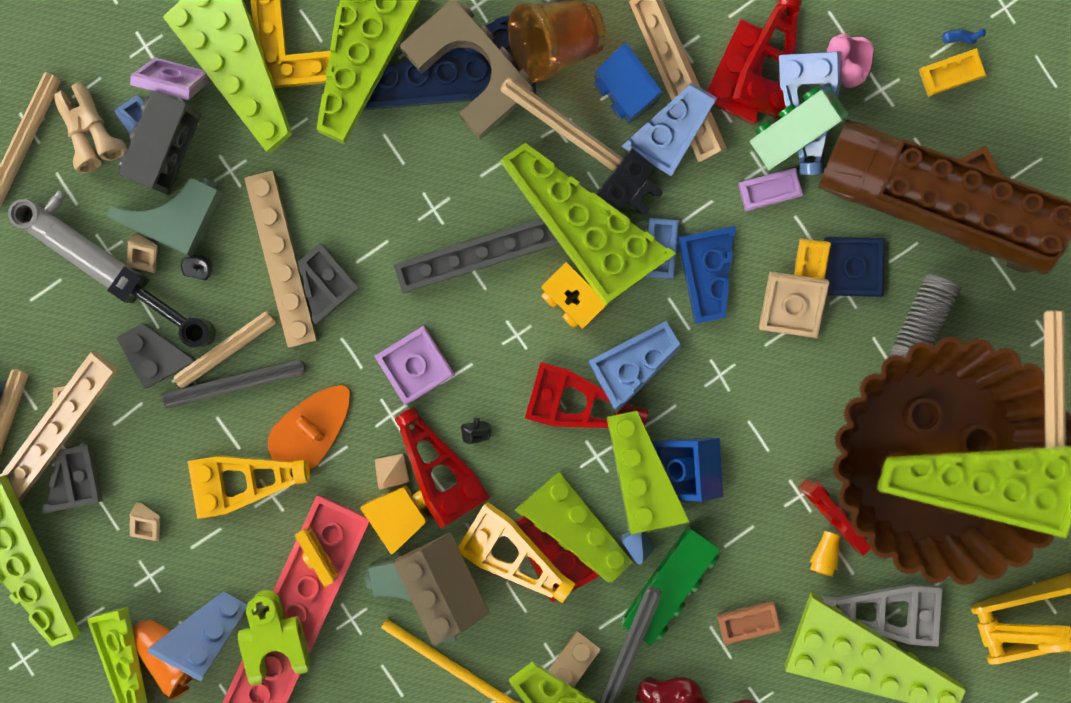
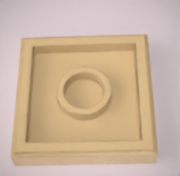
M769 271L759 330L818 338L830 282L827 279Z

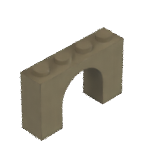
M450 0L399 46L402 53L421 74L444 54L456 48L474 49L488 60L492 74L487 88L459 113L461 120L481 140L520 106L501 92V86L507 78H513L531 92H533L531 85L534 82L523 69L518 72L511 64L514 59L504 47L500 49L496 47L492 42L494 36L483 24L479 27L472 18L475 15L464 2L459 4L456 0Z

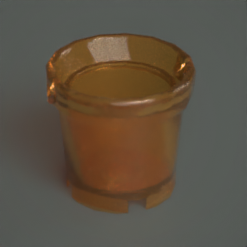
M568 0L543 5L538 2L516 5L509 17L508 40L518 68L520 70L523 69L532 81L542 82L553 78L561 69L598 55L604 45L598 46L599 38L605 36V26L602 15L594 3L587 5L584 2L585 0Z

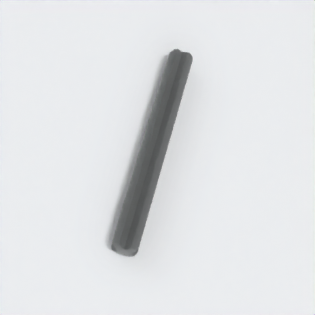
M299 359L162 394L163 405L165 408H171L304 375L305 365Z
M654 586L646 588L600 703H617L660 601L662 591Z

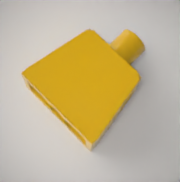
M407 485L370 500L360 507L391 554L396 552L429 519L423 510L427 506L421 490L412 494Z

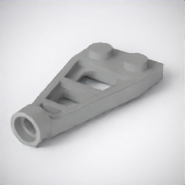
M907 584L842 597L821 596L820 598L821 601L831 607L832 605H838L844 615L854 621L859 620L886 638L908 645L936 647L939 645L942 587ZM907 601V625L898 627L885 621L886 606L891 602ZM876 603L875 621L871 622L856 618L857 604Z

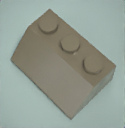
M451 532L398 557L393 563L433 646L463 632L489 614V610Z

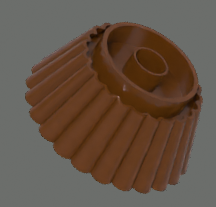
M946 337L940 340L935 347L929 343L921 342L913 345L906 357L902 355L888 357L883 362L881 374H870L863 379L860 385L861 397L853 398L845 406L844 416L848 424L842 426L835 436V444L842 454L836 458L833 471L836 478L843 483L839 491V501L842 507L853 512L851 517L853 530L862 537H870V547L876 556L885 559L893 557L894 565L900 572L915 574L921 571L922 576L931 583H941L951 577L959 585H969L976 581L979 575L989 580L1002 577L1007 571L1008 565L1013 567L1025 566L1033 557V548L1041 549L1051 544L1054 539L1052 534L885 493L877 488L886 458L1046 448L1045 376L1040 367L1029 363L1022 365L1020 356L1013 349L1000 348L994 351L992 345L983 339H974L964 345L956 337ZM1065 411L1066 446H1071V414Z

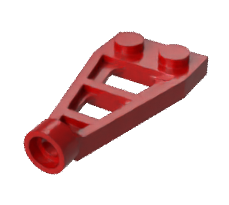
M778 0L777 6L774 7L740 71L733 100L777 120L781 119L778 113L786 108L783 90L780 87V69L778 82L774 83L759 75V67L766 56L777 60L779 63V55L795 54L797 17L803 0ZM775 29L785 33L783 52L769 45Z
M540 362L524 419L553 427L609 428L607 420L593 418L590 412L595 399H602L609 403L610 401L603 389L572 371ZM566 387H573L586 396L587 404L581 413L568 414L560 411L559 403L562 392ZM628 403L617 413L614 412V415L637 411L644 427L649 413L648 410L638 407L636 409Z
M415 407L406 410L394 419L400 428V433L424 502L441 529L490 498L475 473L422 421ZM410 424H413V429L409 428ZM423 440L428 441L438 453V458L430 463H424L417 450V444ZM438 465L448 467L457 478L456 485L445 492L437 490L432 479V469Z

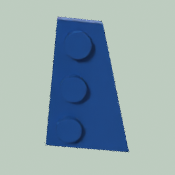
M736 226L677 238L694 324L726 317L729 291L728 279L730 263H732V245Z

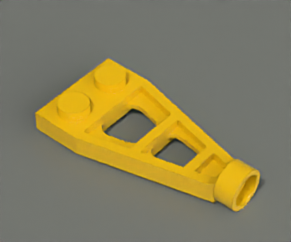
M219 455L188 461L197 519L225 515L291 485L310 482V468L306 459L281 461ZM226 470L241 471L245 474L247 489L243 493L234 497L226 495L223 473ZM254 470H274L276 482L264 488H257Z
M489 502L483 505L458 546L462 556L479 568L548 597H554L562 604L576 585L560 573L509 516ZM501 536L508 537L518 548L519 555L513 563L497 559L492 553V549ZM525 557L532 558L542 568L543 573L539 579H533L520 571L519 567ZM555 583L560 585L558 589L553 587Z

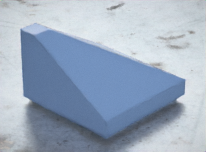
M135 95L115 109L116 115L129 134H131L133 127L139 124L143 114L141 107L144 100L138 95Z

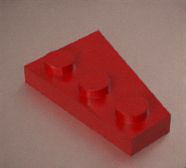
M523 516L514 521L560 573L576 584L572 591L599 577L597 573L582 563L578 556L570 550H565L561 547L557 540L535 527L534 523L527 517ZM528 557L537 577L540 578L543 573L542 568L532 558ZM557 583L553 585V587L557 589L560 586ZM548 597L551 602L556 601L554 597Z

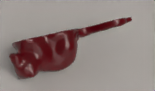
M647 677L640 682L635 699L636 702L708 703L700 686L694 680L686 677H676L666 681H658L655 678ZM739 700V701H735V702H732V703H758V702L753 701V700Z

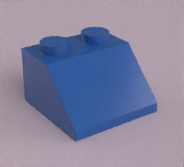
M627 43L616 50L594 74L596 80L593 83L602 96L608 95L614 103L611 105V108L620 120L625 118L628 124L656 104L662 93V90Z
M720 438L651 441L679 500L706 501L723 497Z

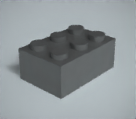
M152 90L150 97L147 96L142 103L141 112L143 114L139 124H136L131 131V144L128 151L124 152L120 158L118 165L120 171L118 175L169 195L201 114L186 103Z

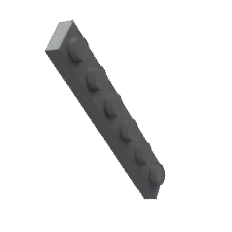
M537 219L394 264V268L402 293H406L553 247L560 243L544 221Z

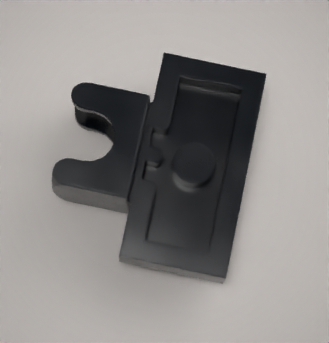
M630 148L595 194L618 211H621L626 204H629L640 214L646 215L649 212V208L643 203L644 194L649 193L652 196H661L663 192L649 179H646L655 166L633 148Z

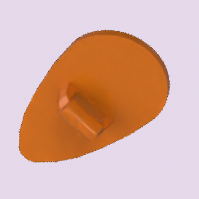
M338 385L319 391L301 402L278 421L272 428L268 438V451L272 460L298 461L306 459L310 470L316 467L331 448L346 419L350 405L349 388L345 385Z

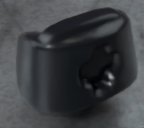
M193 255L182 259L180 267L184 276L208 280L212 273L213 263L205 256Z
M474 418L473 423L462 424L463 442L473 444L489 440L492 433L490 424L480 421V418Z

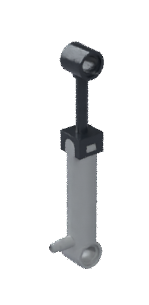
M60 190L57 191L45 207L42 204L27 199H19L10 205L8 217L14 226L25 230L108 288V292L124 303H134L138 298L179 327V337L184 345L188 347H206L213 342L215 329L210 321L199 318L187 319L144 289L149 281L147 277L134 268L126 266L54 216L66 197L65 193ZM31 208L33 212L32 219L26 222L24 218L25 212ZM196 325H199L203 330V336L198 341L192 337V329Z

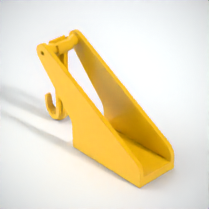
M1071 572L976 602L970 606L971 612L977 614L980 622L977 623L983 645L988 647L989 654L986 656L989 664H1002L1071 650V627L999 623L998 618L994 617L992 611L1071 594ZM1004 642L1019 643L1007 648L1003 647Z

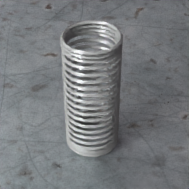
M933 274L925 275L924 280H922L923 283H921L922 287L918 288L919 292L916 293L917 297L914 298L915 302H912L913 306L910 307L911 311L908 312L909 316L905 317L907 321H903L904 325L901 326L900 335H897L898 340H894L895 345H892V349H890L891 352L889 354L891 356L902 355L906 357L910 348L899 343L909 347L922 341L936 345L933 340H938L935 335H940L938 332L942 330L940 326L945 325L942 321H947L944 316H949L948 312L951 311L949 307H953L951 302L956 301L953 297H958V293H960L961 288L957 284ZM907 323L912 324V325L916 326L917 328L911 327V326H909ZM905 328H908V329H910V330H912V331H914V332H916V333L910 332V331L906 330ZM901 338H905V339H907V340H909V341H911V342H913V343L904 341V340L901 339Z

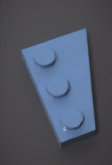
M667 321L588 362L617 413L681 349V346Z
M221 592L150 646L148 653L201 682L246 613L247 604L225 592Z

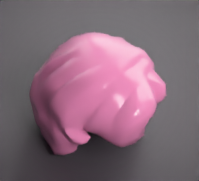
M845 33L833 37L829 42L827 52L841 51V85L846 88H853L863 84L872 65L873 44L864 37H850Z

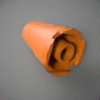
M152 619L139 621L132 628L137 653L164 695L170 700H175L190 689L187 684L194 678L148 653L149 647L168 634L171 629Z

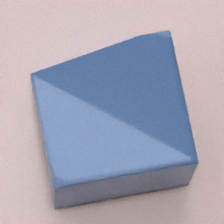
M628 531L621 536L623 544L639 565L646 560L654 549L644 532L630 534Z

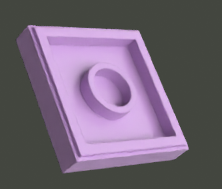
M153 58L131 74L130 85L189 100L209 83L210 78L204 70Z
M425 326L420 327L374 356L405 406L455 375Z

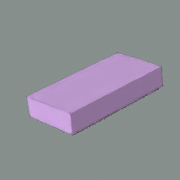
M796 167L738 183L745 212L803 196Z

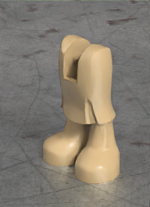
M78 82L72 85V90L80 106L73 108L68 96L62 90L55 93L54 98L57 109L67 126L68 137L73 142L75 149L73 157L74 168L77 173L84 174L98 169L102 165L100 158L105 161L119 159L124 152L128 151V148L121 139L113 138L108 134L103 125L104 120L99 116L89 90L82 82ZM92 135L97 153L91 147L86 136Z

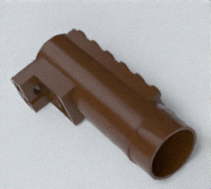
M848 119L844 124L818 187L848 202L872 208L952 239L963 246L1008 262L1006 267L1022 273L1035 271L1045 275L1051 272L1060 257L1065 253L1071 239V201L911 141L901 140L885 133L883 130Z

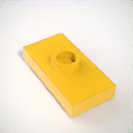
M977 48L919 69L928 97L987 76Z
M800 238L794 275L825 279L831 243Z
M308 526L295 534V537L304 551L302 557L310 570L314 568L322 584L326 587L338 578V573L312 528Z

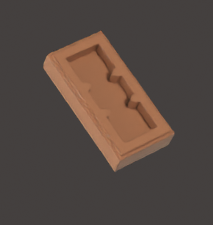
M774 601L716 615L724 645L782 631Z

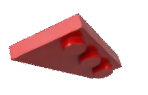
M740 19L706 91L717 97L713 104L714 107L755 125L758 111L733 100L740 71L763 29ZM763 62L759 67L760 76H762Z
M805 480L798 486L801 492L857 553L864 556L871 550L870 545L866 542L869 537H862L853 530L851 523L847 519L849 514L838 503L834 504L828 497L830 495L829 492L818 481L813 483Z

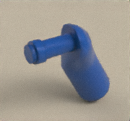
M980 29L975 34L965 30H953L945 32L942 38L947 44L959 41L974 44L979 37L985 36L986 30Z

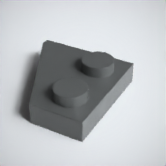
M319 243L298 261L300 273L305 284L306 297L309 300L312 312V321L315 324H319L360 288L322 243Z
M142 323L116 337L144 389H148L183 370L195 361L194 357L180 350L167 338L157 334V331L147 324Z
M87 444L59 450L55 461L56 469L51 475L49 483L51 488L47 503L42 508L43 513L103 501L92 445Z

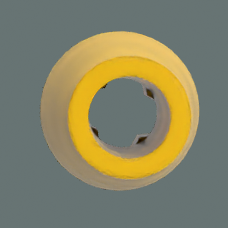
M826 531L823 532V536L809 561L812 563L811 571L833 577L834 572L838 571L841 536Z

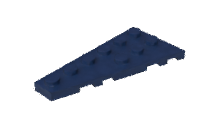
M528 5L519 9L518 12L506 17H500L485 26L494 36L492 42L498 49L504 47L514 59L511 64L518 72L523 69L533 80L534 83L531 86L533 87V93L536 95ZM470 48L450 50L423 74L417 70L409 59L393 66H387L363 111L473 101L487 88L492 74L491 66L480 52Z

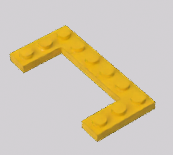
M250 0L252 20L265 55L264 60L267 69L271 72L274 80V88L326 83L327 65H329L331 51L287 55L282 0Z

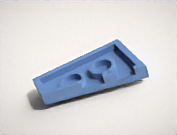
M693 83L689 84L621 147L626 150L633 148L655 167L672 176L717 97Z

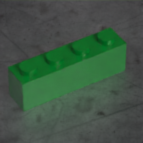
M687 525L621 617L622 626L628 630L630 629L646 588L648 586L659 588L662 591L661 598L643 639L650 646H652L655 640L659 642L668 630L666 625L672 616L678 617L684 609L685 603L683 601L689 593L694 594L702 583L700 577L706 569L711 570L720 557L717 553L720 549Z

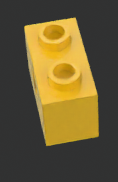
M567 262L541 286V289L544 291L541 297L552 308L558 305L565 312L562 318L573 329L577 326L583 329L606 306L592 287ZM566 291L569 293L578 292L577 300L579 304L577 306L574 303L569 305L565 303L567 296L564 293Z

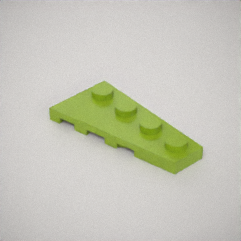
M633 411L608 416L607 422L630 534L689 523L638 412Z
M560 472L552 476L514 510L521 516L527 517L543 533L546 532L557 540L558 544L565 550H570L578 556L582 563L608 583L613 582L633 563Z
M128 607L87 618L116 703H147Z

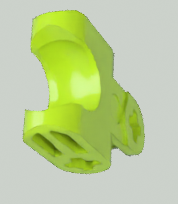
M262 590L258 592L248 602L246 607L250 628L238 631V643L248 682L253 686L263 682L267 674L265 657L267 653L273 651L285 654L289 658L295 673L309 672L311 659L300 618L295 616L285 619L282 602L279 595L274 591ZM261 602L263 606H269L267 612L265 609H259L258 606Z

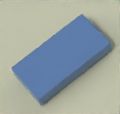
M649 218L648 233L654 236V240L665 248L669 247L676 253L679 220ZM676 254L645 277L674 279Z

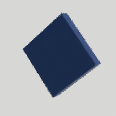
M824 237V241L831 243L825 279L830 282L827 296L883 297L885 238Z

